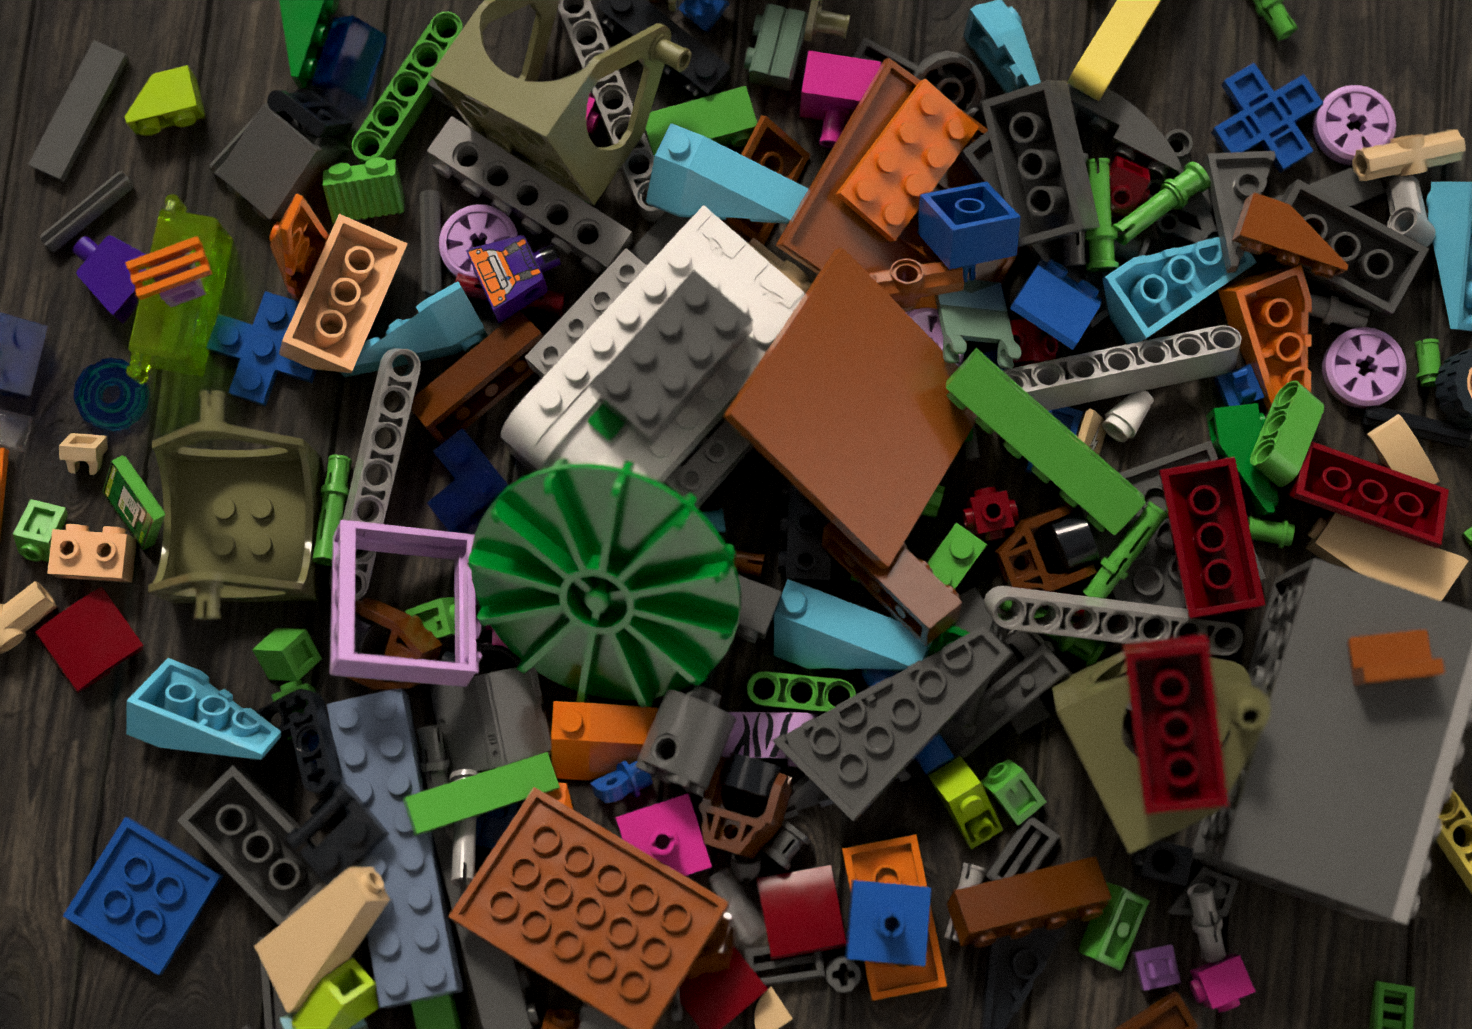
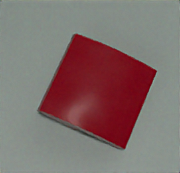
M102 586L66 608L35 632L77 693L109 675L110 669L142 651L144 646Z
M831 865L757 878L771 960L846 947L845 933Z
M734 946L729 969L712 974L703 973L694 979H688L686 976L679 988L680 1003L700 1029H721L765 993L768 988Z

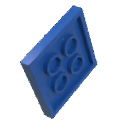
M125 817L63 917L155 974L163 975L224 875L132 818Z

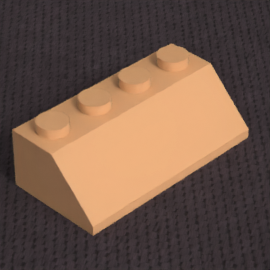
M339 214L284 335L279 355L315 370L352 373L407 247V243Z

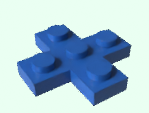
M1252 63L1223 81L1221 86L1239 111V113L1217 125L1211 131L1224 153L1247 152L1261 144L1265 151H1275L1276 156L1273 163L1280 173L1312 154L1314 150L1295 123L1318 110L1324 103L1304 74L1278 90L1273 91L1256 64Z
M265 291L253 325L218 314L206 348L211 352L240 360L228 392L231 396L266 406L278 373L309 383L313 382L317 370L279 355L282 340L299 301Z

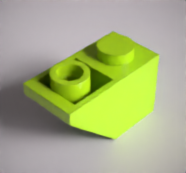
M188 65L152 74L125 115L127 125L136 135L148 136L159 133L161 128L173 125L178 127L190 126L197 119L205 118L195 75Z
M961 756L928 775L941 802L971 850L1003 830L981 782Z
M351 958L319 980L292 1019L291 1027L293 1029H349L378 1009L376 983L356 960Z

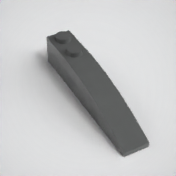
M445 826L433 830L432 834L453 910L467 887H464V872L460 887L451 884L453 835ZM456 924L483 1029H536L535 1026L541 1024L536 1003H529L525 988L531 987L526 966H519L518 961Z

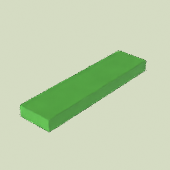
M548 752L407 796L403 799V803L414 836L524 801L534 787L544 793H549L559 789L560 786Z

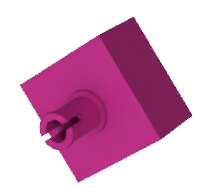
M808 50L801 92L800 117L824 120L820 145L833 148L845 124L849 121L880 68V61Z
M689 793L616 817L623 840L682 875L686 876L712 867Z

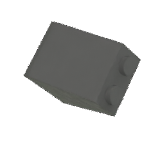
M262 104L217 175L227 183L226 188L230 192L249 201L253 205V211L258 216L266 220H276L283 218L284 213L296 194L306 199L323 180V170H329L331 166L338 164L349 149L334 136L320 138L308 136L299 129L298 121L286 112L271 110L268 104Z

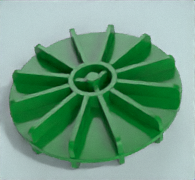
M566 458L556 460L553 467L536 471L521 478L512 485H508L489 506L479 523L474 536L472 550L468 557V567L471 569L475 594L481 607L477 618L482 626L490 625L504 644L521 659L517 667L518 671L525 674L530 668L534 667L538 673L550 680L578 691L577 702L585 703L588 696L592 695L608 699L637 700L640 707L645 708L651 707L654 699L664 696L668 689L680 691L692 684L700 685L706 680L708 673L721 661L734 639L742 608L741 587L734 563L735 549L733 545L725 544L713 525L694 506L697 497L690 492L683 498L660 482L633 472L634 463L630 461H625L623 467L618 468L590 463L570 464Z

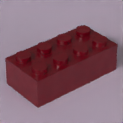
M1206 635L1123 644L1145 814L1229 806L1210 648Z

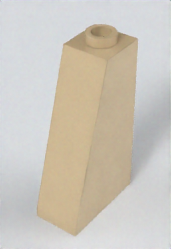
M1338 513L1329 516L1325 520L1320 517L1308 533V536L1312 539L1306 546V549L1327 563L1440 601L1443 600L1468 563V560L1463 556L1428 546Z
M349 867L254 946L287 1013L298 1012L319 980L351 958L390 901L384 889L383 879L373 867Z

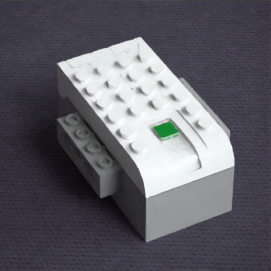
M703 205L647 266L626 248L525 356L529 368L542 379L512 411L501 430V438L510 454L531 473L553 467L556 460L566 458L570 464L590 463L622 468L625 461H630L634 463L633 472L660 482L683 498L691 492L697 497L694 506L698 509L754 448L723 416L805 293ZM694 269L753 319V331L657 440L650 445L592 395L590 385Z

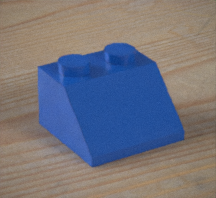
M1040 259L1016 294L1010 309L1073 350L1099 309L1102 298L1097 296L1099 290L1084 280H1080L1077 283L1066 275L1068 270L1058 262L1050 259L1047 263Z

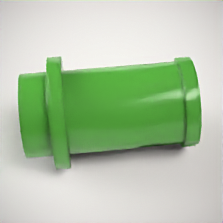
M1424 339V344H1422V341L1415 342L1419 373L1416 374V380L1420 381L1422 387L1437 386L1435 381L1438 378V370L1441 366L1439 340Z
M1249 516L1248 523L1252 540L1278 544V548L1281 549L1284 545L1291 546L1295 530L1294 524H1289L1287 519L1277 522Z

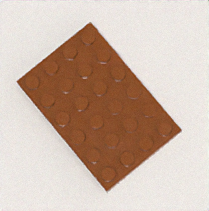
M534 787L448 917L456 924L626 1029H654L730 907V904L703 886Z

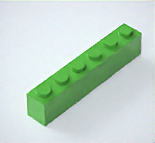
M977 348L947 379L946 389L950 391L947 397L960 409L964 410L967 406L977 415L975 418L976 423L987 433L992 434L995 431L1006 441L1003 443V446L1017 459L1024 456L1033 464L1031 467L1032 472L1045 483L1051 480L1061 488L1059 495L1069 505L1075 508L1079 504L1089 513L1086 518L1099 531L1104 532L1107 529L1115 536L1146 504L1144 495Z

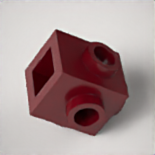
M1116 156L1109 169L1111 216L1120 218L1121 215L1128 216L1147 201L1150 190L1146 188L1150 182V170Z
M1025 318L1010 320L1014 341L1021 349L1020 358L1013 359L1014 367L1056 359V352L1058 350L1056 338Z
M996 487L974 491L975 497H971L966 503V509H962L966 530H971L972 534L979 539L984 538L985 543L1006 539V534L1010 533L1015 527L1014 521L1019 519L1015 500H1009L1007 490L997 492ZM995 506L998 517L990 518L986 514V508Z

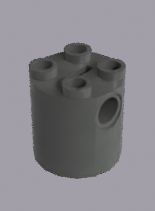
M693 685L691 691L687 694L670 689L666 690L638 755L635 767L649 773L653 778L667 784L675 783L682 786V789L702 797L710 784L736 722L734 716L717 708L722 696L699 685Z

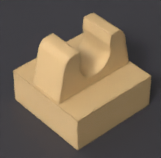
M70 433L59 445V458L66 461L70 473L75 474L80 469L79 461H85L89 465L90 475H95L101 468L103 454L108 450L107 436Z

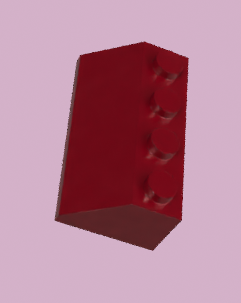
M1311 441L1298 475L1286 486L1285 493L1287 495L1439 549L1442 544L1449 489Z
M1235 457L1159 470L1188 619L1230 615L1258 610L1265 606Z

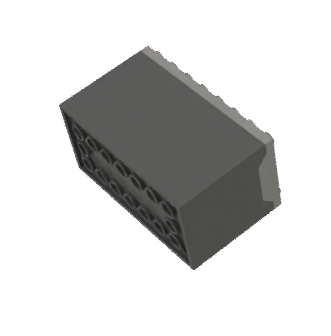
M1313 558L1275 578L1247 668L1251 686L1261 690L1269 700L1271 707L1270 718L1228 794L1229 806H1222L1218 812L1200 821L1192 846L1194 848L1192 861L1361 920L1407 924L1409 918L1412 919L1415 916L1419 906V896L1416 895L1420 880L1425 879L1430 868L1431 859L1427 857L1431 841L1435 842L1440 834L1442 820L1438 817L1442 803L1446 804L1452 793L1453 782L1449 779L1453 766L1459 764L1463 755L1464 744L1460 742L1464 728H1468L1472 722V611ZM1426 629L1429 635L1432 659L1443 658L1445 674L1354 686L1347 640L1358 636Z

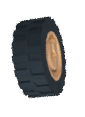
M1471 348L1448 357L1444 361L1443 366H1440L1438 378L1435 381V385H1437L1436 397L1439 399V406L1442 412H1445L1450 422H1454L1457 424V427L1465 428L1467 431H1472Z

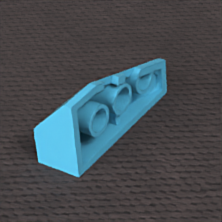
M996 0L975 5L970 9L963 37L1005 93L1040 83L1041 81L1023 27L1021 26L1022 21L1019 14L1014 8H1008L1002 0Z
M670 123L654 157L646 203L678 217L692 218V215H695L704 205L720 220H726V217L745 218L752 222L788 224L808 188L703 135Z
M1431 182V190L1426 201L1428 221L1435 228L1433 246L1450 328L1472 331V182Z
M1219 237L1199 241L1180 248L1167 249L1147 256L1134 257L1102 278L1109 318L1127 344L1141 342L1257 262L1251 253L1245 251L1237 271L1227 273Z
M457 281L415 306L419 313L411 319H397L388 325L389 329L386 331V336L381 340L379 337H374L365 341L352 373H340L344 377L378 371L383 355L393 348L413 351L419 357L420 362L455 355L463 350L465 353H468L486 338L488 334L460 283ZM399 355L394 359L392 367L407 365L408 361L403 355Z
M788 579L774 613V656L807 669L839 668L841 670L877 669L903 671L917 661L925 659L932 644L931 642L925 647L897 620Z
M167 658L127 700L126 734L159 748L262 760L281 737L279 729L251 708H242L235 703L233 695L226 689L220 691L210 684L209 676L201 670Z

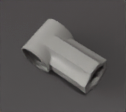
M1399 176L1389 181V186L1385 189L1391 214L1388 220V227L1428 247L1435 237V228L1427 219L1420 183L1414 176Z

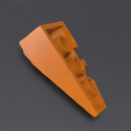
M299 194L294 196L281 222L277 221L274 224L269 240L286 288L293 299L300 302L329 235L305 198Z
M1291 266L1250 276L1218 289L1229 326L1237 329L1241 334L1240 351L1246 364H1251L1264 394L1263 401L1268 412L1278 391L1291 381H1298L1311 392L1308 347H1312V334H1308V312H1312V298L1302 266Z
M553 701L551 759L556 778L591 781L615 771L617 764L626 761L628 764L637 761L659 708Z

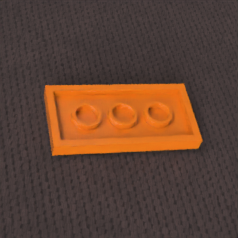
M923 79L917 84L835 195L889 242L896 241L918 211L920 194L932 192L979 126L927 79Z
M917 834L842 848L850 893L852 880L927 887ZM931 903L925 966L864 961L872 1001L947 986Z

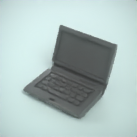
M517 667L473 676L467 687L439 684L428 685L436 724L442 726L446 758L450 759L449 775L456 770L471 769L481 771L508 765L548 752V755L551 754V735L539 677L534 667L530 668L525 674L518 671Z

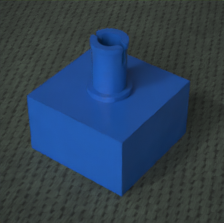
M986 181L920 194L917 233L948 269L962 267L964 282H967L968 273L970 281L976 278V264L1017 256L1021 216Z
M852 880L845 957L853 960L925 966L931 887Z

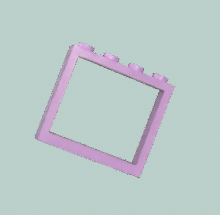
M340 520L333 535L330 675L467 687L473 676L479 673V661L482 658L481 652L476 651V639L479 638L481 624L476 616V605L479 602L472 582L471 569L468 567V557L472 550L475 535ZM355 549L454 560L455 663L354 654Z

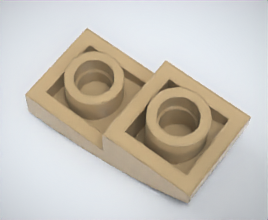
M1399 414L1367 434L1381 463L1389 469L1432 484L1440 481L1423 448L1403 417Z

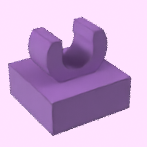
M1171 944L1133 952L1141 990L1145 991L1181 983Z

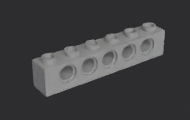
M453 116L450 117L427 150L432 161L431 167L440 175L448 179L453 175L462 181L461 186L468 193L477 198L481 194L492 201V207L501 210L508 217L510 214H513L521 219L522 222L520 224L530 233L536 236L542 233L552 239L550 243L561 253L569 255L572 252L582 259L580 263L594 274L598 275L600 272H604L634 242L632 231ZM473 155L478 157L476 164L471 167L460 165L462 159L466 156ZM503 174L508 177V180L502 186L490 184L491 179L496 175ZM532 193L538 196L537 201L532 205L525 206L519 203L525 194ZM561 212L568 215L566 222L561 225H554L549 222L551 216L555 213ZM585 232H594L598 235V239L589 245L579 241L581 235Z

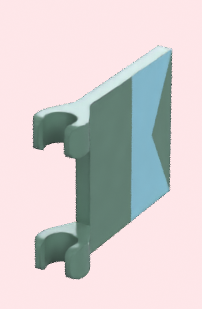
M968 279L967 282H964L963 291L934 295L943 334V359L945 362L959 363V354H964L967 349L965 341L998 344L997 362L999 367L1008 369L1014 367L1013 359L1020 358L1021 349L1013 338L1000 282L970 281Z

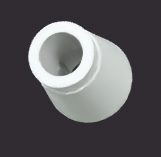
M1146 390L1128 395L1105 414V421L1102 426L1106 433L1119 442H1126L1128 438H1134L1150 406L1154 402L1153 397Z

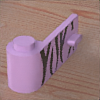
M727 712L736 718V722L721 756L729 758L730 753H736L752 758L788 759V767H798L772 740L802 726L803 723L810 719L818 717V714Z

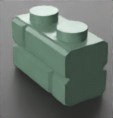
M766 4L764 15H756L752 35L758 36L755 48L748 47L744 68L749 69V81L751 83L791 91L808 18L806 12L791 8L786 9L774 4Z

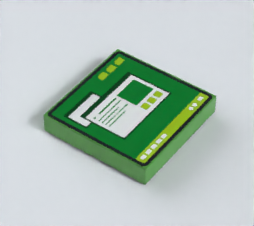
M122 455L111 461L103 493L139 545L145 550L155 544L165 512L126 456Z

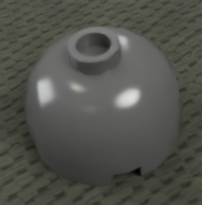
M951 51L934 53L924 59L914 71L913 75L919 80L927 79L954 105L969 116L973 117L977 112V106L980 103L981 97L984 98L985 94L984 77L974 62L964 55Z

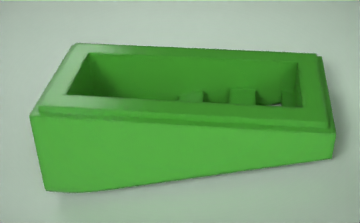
M1376 981L1374 983L1369 1029H1413L1415 987ZM1384 996L1403 999V1006L1384 1003ZM1383 1012L1401 1015V1021L1384 1019Z

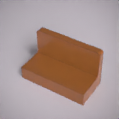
M1426 629L1358 636L1347 640L1354 686L1427 678L1445 674L1443 658L1432 659L1429 635Z

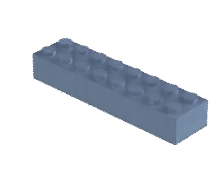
M400 688L328 703L327 709L342 773L341 782L346 783L352 788L389 832V835L356 866L373 867L383 879L384 889L390 898V901L367 933L380 1007L389 1009L464 992L451 920L448 917L449 909L441 866L432 831L414 836L403 803L405 797L426 791L423 771H421L419 764L421 759L409 695ZM345 806L347 817L352 812L348 809L347 806Z

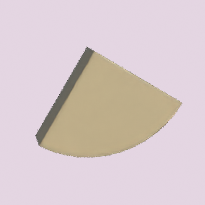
M772 986L761 995L757 1003L754 1016L756 1029H779L793 1019Z

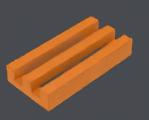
M198 236L125 262L131 274V281L135 285L136 295L140 300L213 274L201 239ZM196 250V252H194V253H192V254L183 256V257H181V258L172 260V261H170V262L164 263V264H162V265L153 267V268H151V269H148V270H145V271H142V272L139 273V270L145 269V268H147V267L156 265V264H158V263L164 262V261H166V260H169V259L175 258V257H177V256H180V255H183V254H186V253H188V252H191V251ZM200 262L201 266L147 286L143 284L144 281Z

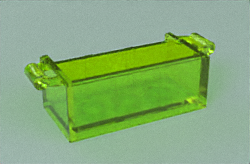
M170 194L165 198L166 207L165 209L161 208L159 211L150 253L198 236L201 239L213 274L200 278L206 293L205 295L174 307L166 304L161 299L160 294L143 300L139 299L128 350L131 352V361L126 369L127 375L139 384H144L148 381L149 368L200 377L204 375L209 350L206 347L216 322L234 241L216 218L186 213V205L175 194ZM196 262V263H195V266H196V267L201 266V265H200V262ZM154 278L143 282L144 286L155 283Z

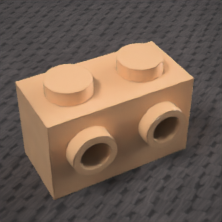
M66 524L65 530L52 529L47 574L65 579L132 583L137 540L125 534L126 529L120 527L104 526L102 532H89V526Z

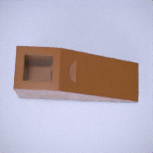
M1255 192L1245 199L1232 241L1241 244L1240 248L1242 250L1261 255L1263 251L1276 255V261L1288 266H1297L1300 263L1312 267L1311 272L1324 278H1333L1334 275L1338 276L1347 271L1349 265L1290 204Z

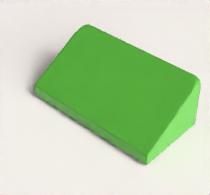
M1106 883L1112 899L1103 909L1101 916L1090 920L1080 944L1079 952L1122 971L1150 900L1123 887Z

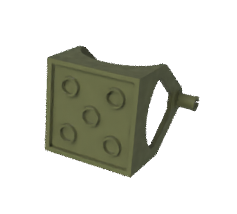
M484 0L430 76L471 129L572 194L595 205L645 132L664 64L673 67L678 72L684 71L691 60L692 53L690 49L672 42L670 29L658 23L595 56L586 68L569 77L555 81L537 82L560 0ZM530 4L531 8L536 12V17L522 73L517 79L500 70L491 61L484 46L483 31L490 22ZM639 59V62L643 65V73L627 130L618 143L609 147H596L588 135L586 125L589 94L599 79Z
M208 390L201 391L200 421L152 441V450L155 452L160 470L165 517L160 564L154 582L148 586V592L170 603H196L195 619L199 620L221 619L220 602L319 601V565L316 564L317 562L312 561V556L316 544L320 516L321 455L301 438L228 425V423L224 422L225 392L212 390V395H210ZM232 439L273 446L275 448L210 450L188 448L185 446L201 440Z
M1123 649L1059 680L1052 686L1057 713L1130 854L1215 814L1221 807L1145 814L1138 758L1122 740L1123 718L1130 700L1127 675L1118 678L1120 674L1126 672ZM1211 657L1221 745L1229 732V736L1222 747L1227 794H1229L1270 718L1271 707L1264 693L1258 688L1251 686L1250 676L1242 665L1234 661Z

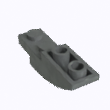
M1067 84L1074 116L1088 123L1089 128L1094 132L1113 136L1108 150L1114 152L1115 157H1122L1149 169L1150 176L1155 179L1165 180L1175 177L1181 167L1178 157L1163 134L1141 111L1108 88L1101 99L1097 101Z

